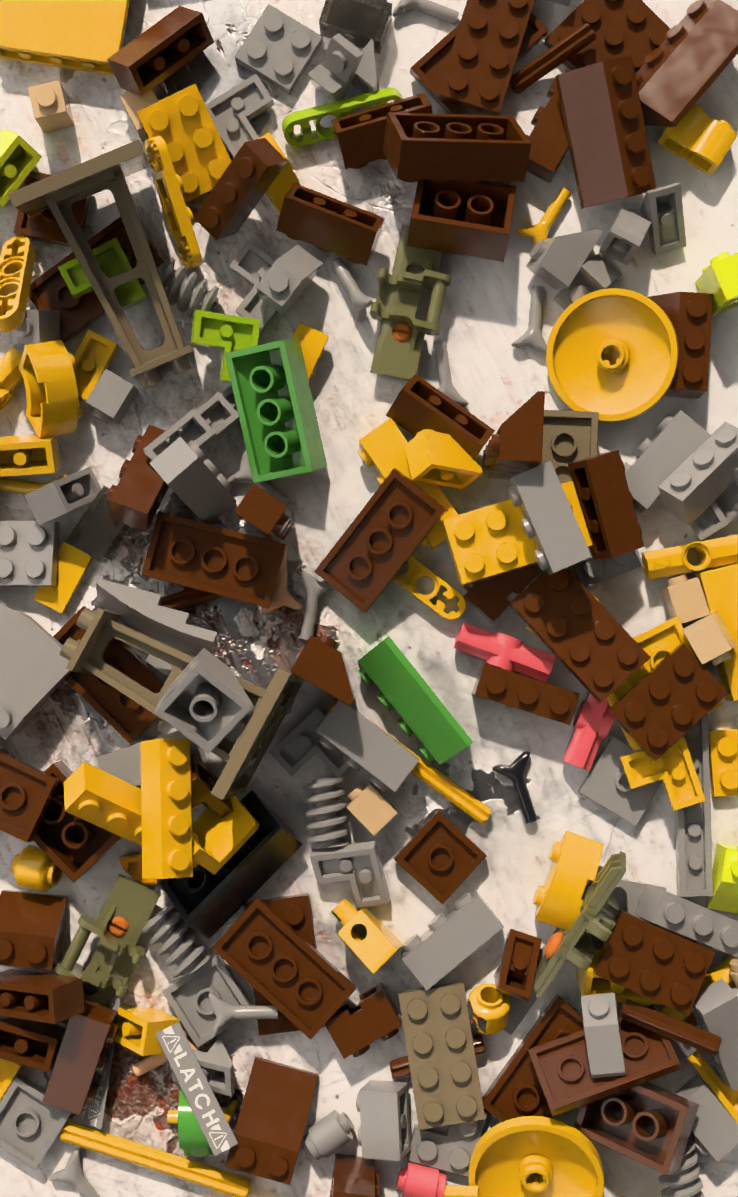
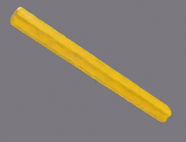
M334 698L328 706V712L338 700L337 698ZM404 746L419 759V762L411 771L412 774L480 824L487 821L492 812L489 807Z
M66 1121L60 1132L59 1139L63 1142L235 1197H246L250 1188L251 1180L249 1178L77 1123Z

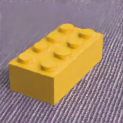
M573 481L562 483V488L585 542L590 547L592 542ZM510 499L442 520V529L460 586L537 563L534 551L538 550L533 537L528 539L525 535L520 521L525 517L520 506L514 507Z

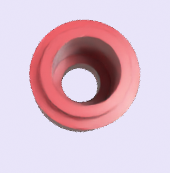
M407 1162L406 1168H399L396 1189L401 1190V1197L444 1196L446 1175L439 1173V1169Z

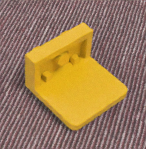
M236 795L230 797L233 807L232 813L222 818L212 808H207L192 824L193 867L196 868L200 864L215 875L258 830V821Z

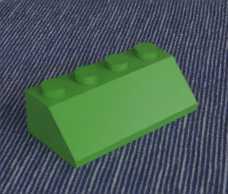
M300 338L283 339L225 353L253 482L257 483L313 472L327 467Z
M389 636L358 660L361 667L356 671L368 686L374 682L381 690L377 697L388 711L395 708L402 718L397 722L409 737L414 733L422 742L418 749L429 763L435 759L441 765L473 743Z

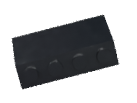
M253 790L241 802L258 821L259 828L215 875L199 864L196 868L193 867V877L168 878L160 882V885L186 925L209 939L303 845L291 828Z

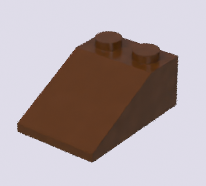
M255 1056L234 1132L238 1144L230 1148L225 1167L290 1185L318 1079L317 1073Z

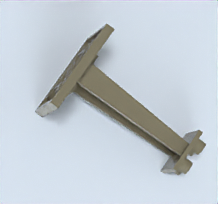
M138 139L8 193V196L14 208L30 217L51 209L135 366L129 370L130 376L139 375L144 388L162 381L163 377L158 366L164 363H170L174 375L193 368L188 353L193 352L191 344L186 346L183 344L125 177L149 167L146 154ZM103 190H109L113 194L137 259L135 268L111 278L107 277L101 269L71 210L73 203ZM137 278H142L146 283L166 338L162 346L152 350L142 348L114 293L116 287Z
M85 608L76 622L78 627L86 630L81 640L77 641L68 638L60 651V656L69 660L66 669L72 672H91L161 718L154 712L161 694L195 657L118 623L121 615L116 612L98 608L97 611H92ZM118 639L171 665L172 670L160 692L154 693L103 660V653L111 640ZM278 667L269 686L265 689L236 676L253 703L254 708L237 740L232 742L224 737L211 751L227 763L210 794L225 800L245 792L300 690L304 679L290 672L291 670Z

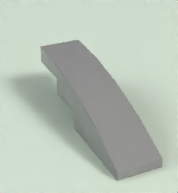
M232 385L222 393L217 392L197 410L193 408L145 447L143 452L152 461L179 437L189 447L195 442L201 450H204L240 423Z
M98 578L96 582L97 603L106 610L121 615L119 619L149 637L185 653L197 656L205 648L215 655L217 632L189 625V613L161 606V594Z

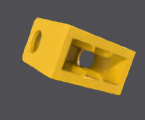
M345 898L331 911L344 926L338 932V935L373 974L403 945L367 907L357 911ZM359 924L366 927V937L359 935L357 931Z

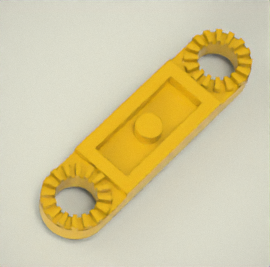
M161 136L148 138L144 143L145 152L148 153L146 158L150 157L148 163L154 171L152 177L172 239H176L177 255H181L179 260H181L182 265L186 266L187 270L200 266L202 261L201 252L192 227L194 225V217L191 209L186 207L182 195L184 193L182 179L175 173L164 139Z

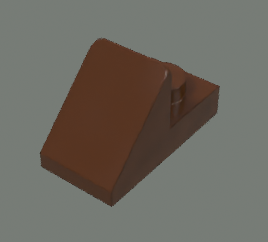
M191 754V809L203 803L208 809L212 808L222 818L232 813L231 798L221 800L210 794L218 777Z
M514 929L509 930L501 964L494 974L496 991L525 1001L530 1000L542 939Z

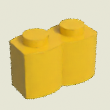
M695 103L676 127H666L658 143L672 154L684 158L698 170L712 175L736 139L737 133L733 131L732 126L728 122L710 118L705 113V110Z

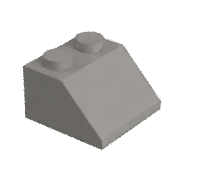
M203 648L161 694L154 712L209 754L252 709L253 703L231 668Z

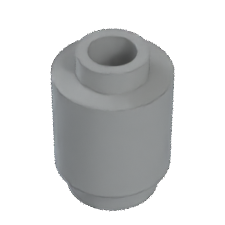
M333 1110L310 1127L308 1134L303 1139L312 1156L319 1160L323 1156L328 1158L353 1139L351 1131L355 1128L345 1112L339 1114L336 1110Z

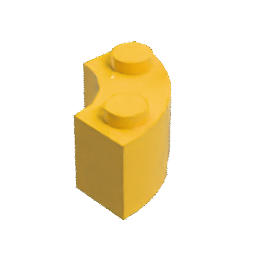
M62 340L25 345L19 364L27 395L26 416L39 439L75 432L78 418L82 416V406L78 400V389L74 373L76 368L75 359L72 353L67 352Z
M567 830L560 842L554 841L549 853V860L552 861L544 885L537 887L533 898V904L537 905L536 920L563 930H569L581 913L580 907L583 904V897L589 880L594 881L596 878L604 844Z

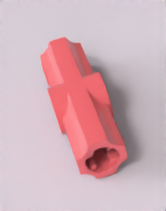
M465 622L462 623L453 647L468 655L484 659L485 663L511 672L516 671L546 682L551 674L556 657L537 648L524 645L523 641L499 632L492 633Z
M588 692L586 700L581 702L573 721L574 730L562 758L563 761L590 771L601 740H604L608 735L614 720L613 716L607 711L611 707L606 698L599 703Z

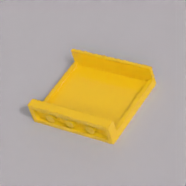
M0 0V59L115 76L107 59L123 47L130 0Z

